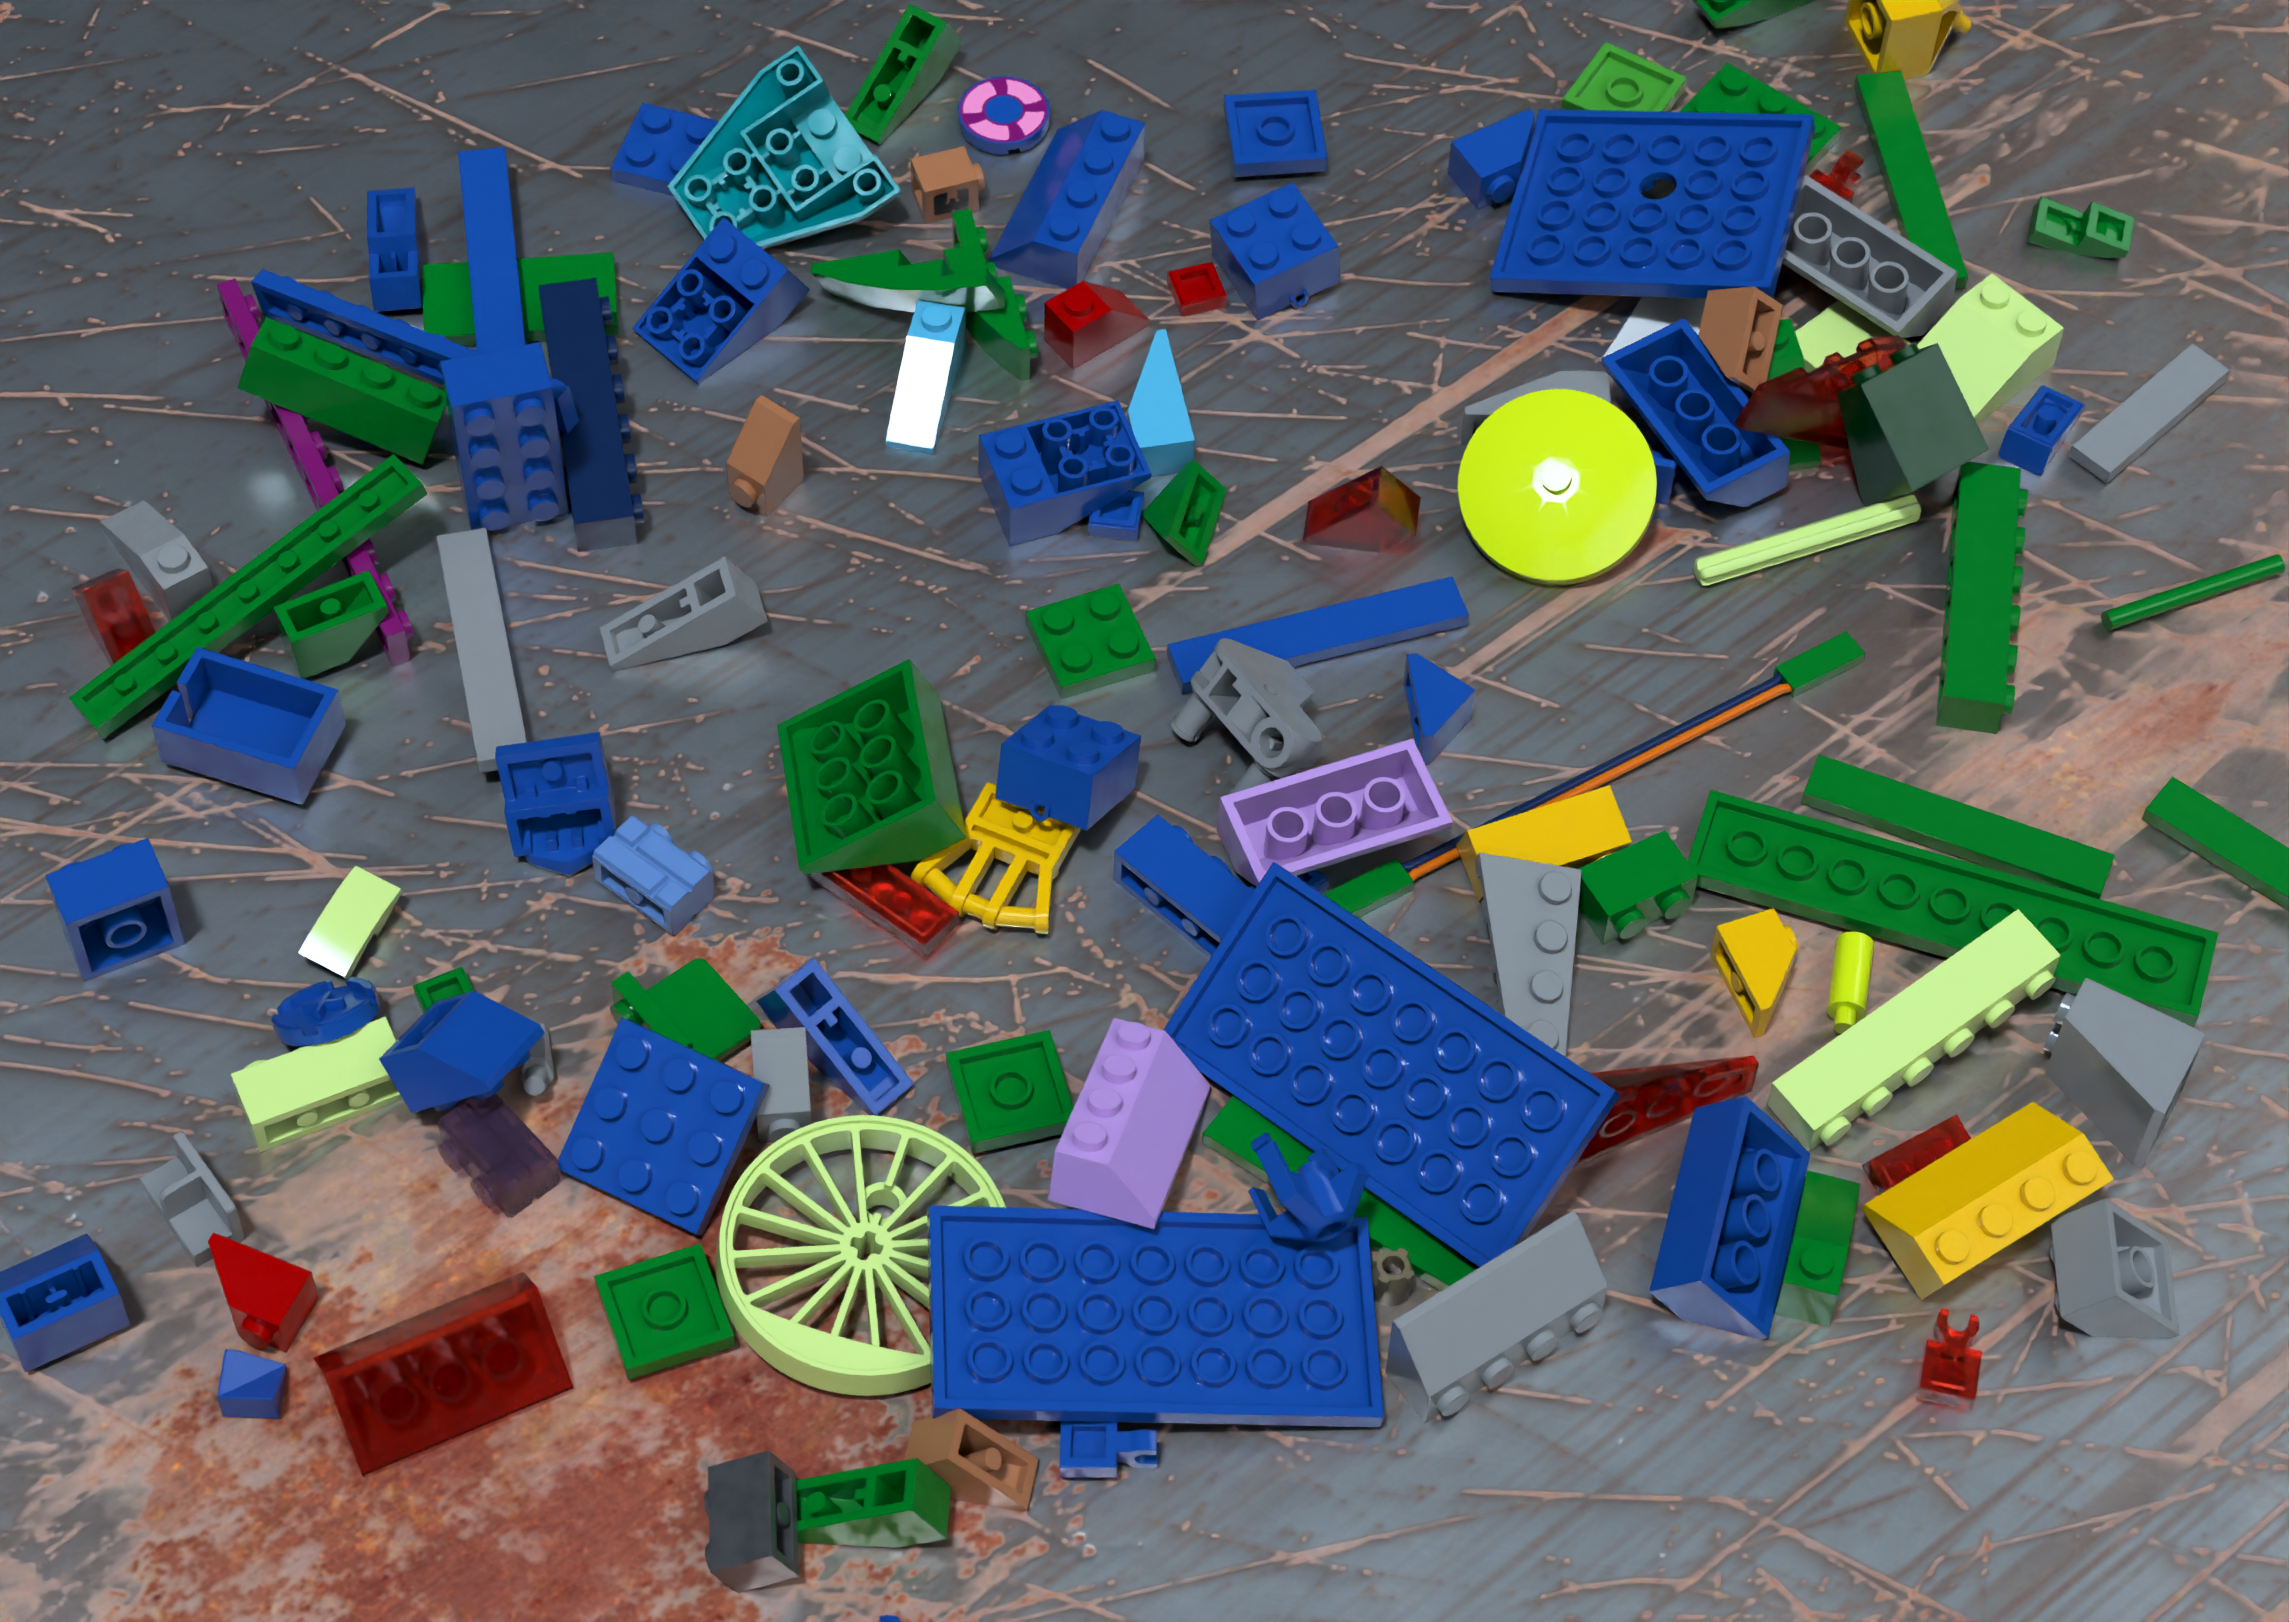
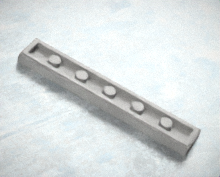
M486 528L436 536L479 773L498 770L495 759L497 746L527 742Z

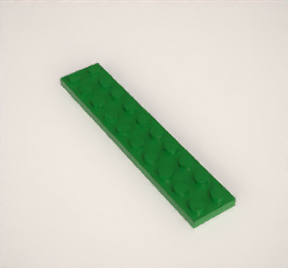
M1710 790L1688 858V863L1698 876L1696 884L1698 887L1946 958H1950L2019 909L2061 955L2053 975L2056 981L2051 988L2077 995L2085 978H2088L2192 1027H2195L2199 1017L2218 938V932L1714 790Z

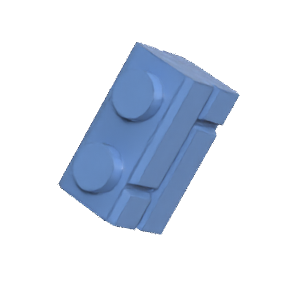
M630 816L615 831L614 836H609L594 850L592 855L595 880L672 935H677L692 920L693 915H698L713 900L715 895L713 869L708 860L697 851L691 850L687 854L674 844L671 835L657 823H652L648 826L637 817Z

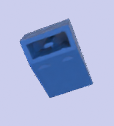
M723 217L632 329L700 384L777 329L810 289L786 267Z
M1119 401L979 435L978 473L1009 546L1058 534L1151 478V471Z

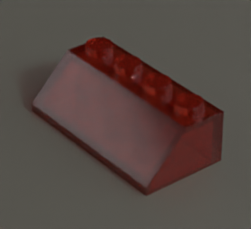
M524 1272L313 1357L333 1412L362 1476L574 1388L539 1290Z

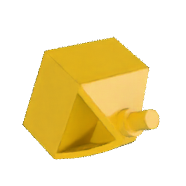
M1848 0L1844 23L1871 74L1901 71L1904 80L1929 74L1951 29L1959 34H1965L1971 28V20L1963 14L1958 0Z

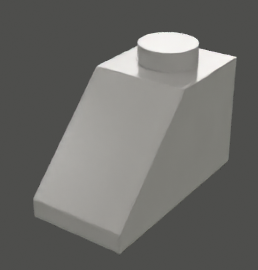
M805 1027L751 1030L753 1076L770 1084L756 1115L759 1143H775L789 1133L812 1124Z

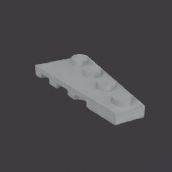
M1478 853L1475 858L1477 877H1480L1483 892L1481 904L1484 922L1488 923L1492 948L1489 954L1492 972L1496 973L1498 985V1010L1517 1025L1566 1056L1582 870Z

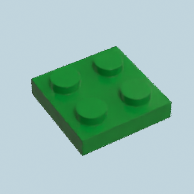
M1119 583L1025 611V624L1061 699L1155 671L1156 658Z
M1050 1030L946 1053L947 1070L972 1154L1063 1133L1073 1111V1105Z
M701 1243L594 1276L596 1289L628 1380L735 1347L734 1334Z

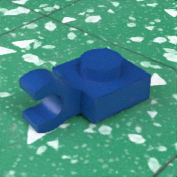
M1061 1421L1059 1461L1061 1478L1117 1477L1118 1462H1123L1136 1468L1158 1467L1157 1431L1155 1430L1118 1431V1422Z

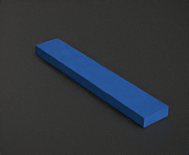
M505 147L459 151L458 158L476 347L485 353L526 345Z
M1451 576L1167 644V656L1180 690L1184 694L1193 691L1190 682L1192 676L1201 669L1215 650L1214 647L1217 642L1222 638L1237 641L1288 661L1292 667L1466 626L1468 625L1469 613Z

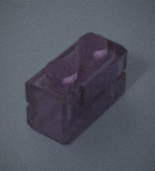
M496 1093L480 1101L475 1100L472 1096L466 1100L465 1105L457 1106L440 1118L438 1129L441 1144L437 1148L441 1157L454 1172H458L463 1168L473 1179L470 1184L474 1193L487 1208H491L496 1204L507 1217L512 1218L532 1204L533 1199H539L558 1185L560 1175L557 1158Z

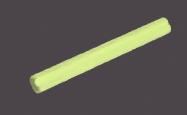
M1910 493L1699 557L1694 561L1693 572L1701 586H1708L1916 522L1920 519L1921 506L1915 495Z

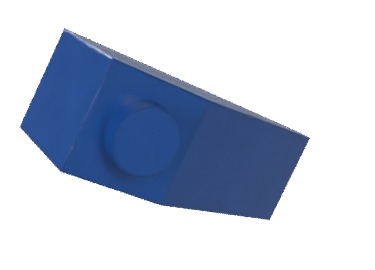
M815 958L795 969L756 1001L778 1029L806 1028L808 1060L868 1115H878L914 1084Z

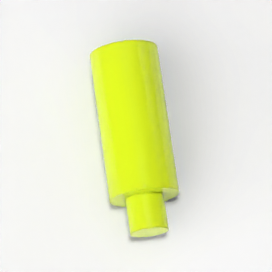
M1845 932L1836 938L1827 1013L1831 1018L1835 1019L1834 1030L1839 1034L1848 1030L1866 1015L1874 941L1868 935L1860 932Z

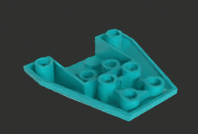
M799 45L756 74L668 185L669 190L704 240L724 217L762 249L864 220L902 194L900 188L876 154L872 155L836 104L824 80Z

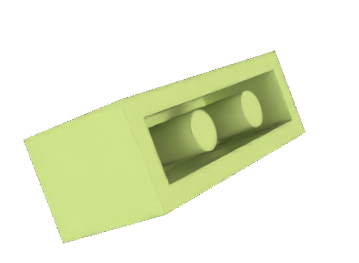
M386 1017L369 1022L355 1032L336 1040L316 1045L299 1046L294 1051L270 1060L252 1062L243 1070L231 1074L239 1105L259 1153L403 1099L379 1060L396 1042Z

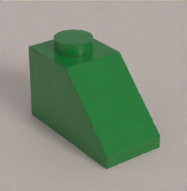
M369 570L273 607L283 644L302 679L348 662L389 612L388 606Z

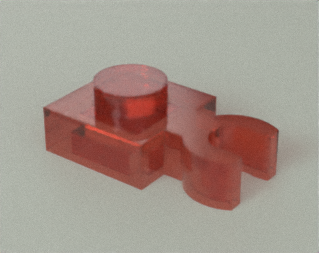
M1942 1308L1938 1313L1933 1329L1937 1342L1927 1340L1923 1350L1916 1398L1972 1410L1976 1399L1982 1351L1969 1349V1347L1976 1338L1979 1329V1319L1977 1315L1971 1314L1966 1330L1955 1331L1947 1323L1949 1309Z

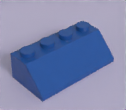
M1100 110L1059 128L996 244L989 262L993 261L998 269L1064 289H1069L1083 281L1144 163L1145 123Z
M1685 318L1601 358V365L1706 500L1747 507L1787 487L1790 451L1739 386L1725 376L1698 334Z
M1747 1096L1694 1109L1649 1292L1682 1320L1760 1340L1769 1336L1810 1153Z

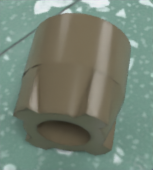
M1399 1247L1397 1251H1388L1383 1254L1378 1251L1373 1257L1371 1268L1374 1300L1382 1305H1400L1407 1301L1412 1293L1414 1271L1408 1260L1409 1252ZM1386 1272L1397 1273L1398 1275H1390Z

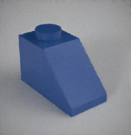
M1530 108L1451 141L1448 175L1477 210L1495 202H1503L1511 195H1514L1533 132L1535 114Z

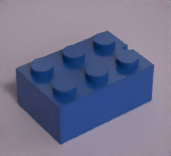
M199 647L194 651L177 681L179 692L171 691L152 724L161 762L303 805L346 727L338 689Z

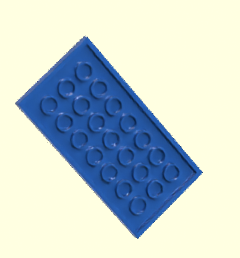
M1275 862L1271 864L1164 1028V1031L1167 1032L1200 1072L1316 1152L1320 1148L1325 1149L1332 1157L1336 1167L1340 1170L1345 1169L1353 1162L1364 1165L1369 1174L1365 1184L1367 1189L1479 1267L1528 1237L1621 1095L1600 1079Z
M929 1205L927 1233L932 1418H937L954 1409L961 1408L976 1419L1344 1427H1380L1383 1421L1384 1412L1367 1217H1355L1348 1229L1333 1239L1323 1242L1279 1239L1270 1236L1259 1214L1161 1212L1155 1229L1081 1209Z

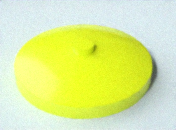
M1549 389L1528 393L1511 400L1495 410L1484 420L1471 437L1464 451L1458 474V497L1462 518L1467 531L1480 551L1491 562L1510 575L1544 585H1569L1588 581L1620 564L1632 553L1645 535L1654 513L1657 496V478L1653 456L1647 441L1635 423L1624 412L1606 400L1592 394L1569 389Z

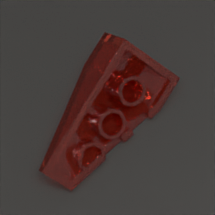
M1899 335L1869 338L1859 342L1856 348L1857 353L1844 358L1836 352L1826 356L1823 365L1808 373L1800 367L1761 383L1734 423L1741 430L1849 449L1837 393L1854 384L1850 376L1855 372L1874 363H1878L1880 369L1891 364L1892 362L1888 355L1904 347L1905 341Z
M1752 1055L1591 1073L1621 1095L1573 1168L1693 1117L1694 1109L1697 1107L1738 1098L1752 1092L1759 1066L1758 1061Z

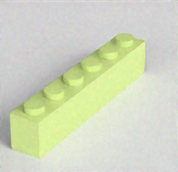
M2019 909L1772 1082L1767 1106L1808 1152L1822 1142L1827 1146L1835 1143L1849 1131L1852 1125L1851 1121L1864 1112L1868 1116L1879 1112L1892 1099L1893 1091L1905 1083L1912 1087L1921 1082L1933 1070L1934 1062L1945 1054L1952 1058L1963 1052L1973 1042L1975 1038L1973 1034L1987 1024L1991 1029L1998 1027L2015 1011L2016 1007L2014 1005L2025 997L2029 996L2034 1000L2043 995L2056 981L2053 975L2061 955Z

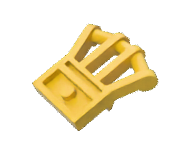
M987 782L964 821L967 838L921 860L914 868L911 879L920 888H929L949 906V912L960 917L969 914L981 919L982 926L992 930H997L999 926L1035 928L1036 934H1048L1052 880L1058 876L1059 868L1081 828L1050 817L1045 821H1037L1031 816L1030 810L996 799L997 785ZM1041 806L1038 813L1043 815L1045 807ZM973 849L977 851L958 885L942 872L968 850ZM994 858L1010 864L991 899L987 900L974 893ZM1027 871L1039 875L1036 908L1008 906Z

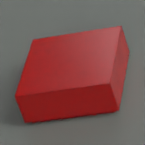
M1213 262L1167 272V284L1181 317L1221 309L1227 306V295Z

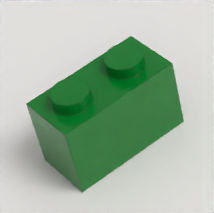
M1666 830L1578 868L1582 870L1578 910L1602 945L1617 938L1628 939L1641 932L1646 925L1664 917L1666 919H1673L1683 914L1692 905L1698 876Z

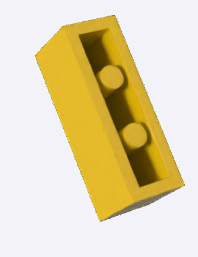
M1608 785L1467 830L1456 846L1477 900L1480 902L1483 900L1481 880L1480 877H1477L1475 858L1478 853L1578 869L1628 847L1632 840L1611 787Z

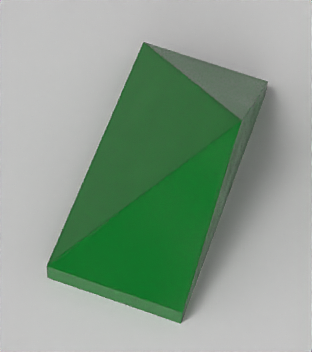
M1193 460L1188 462L1143 511L1142 516L1162 538L1196 567L1203 564L1227 489Z

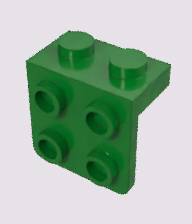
M702 958L690 961L647 990L639 984L629 971L611 982L614 1005L610 1007V1011L617 1025L621 1017L629 1019L718 1061L751 1040V1030H761L759 1018L714 968Z

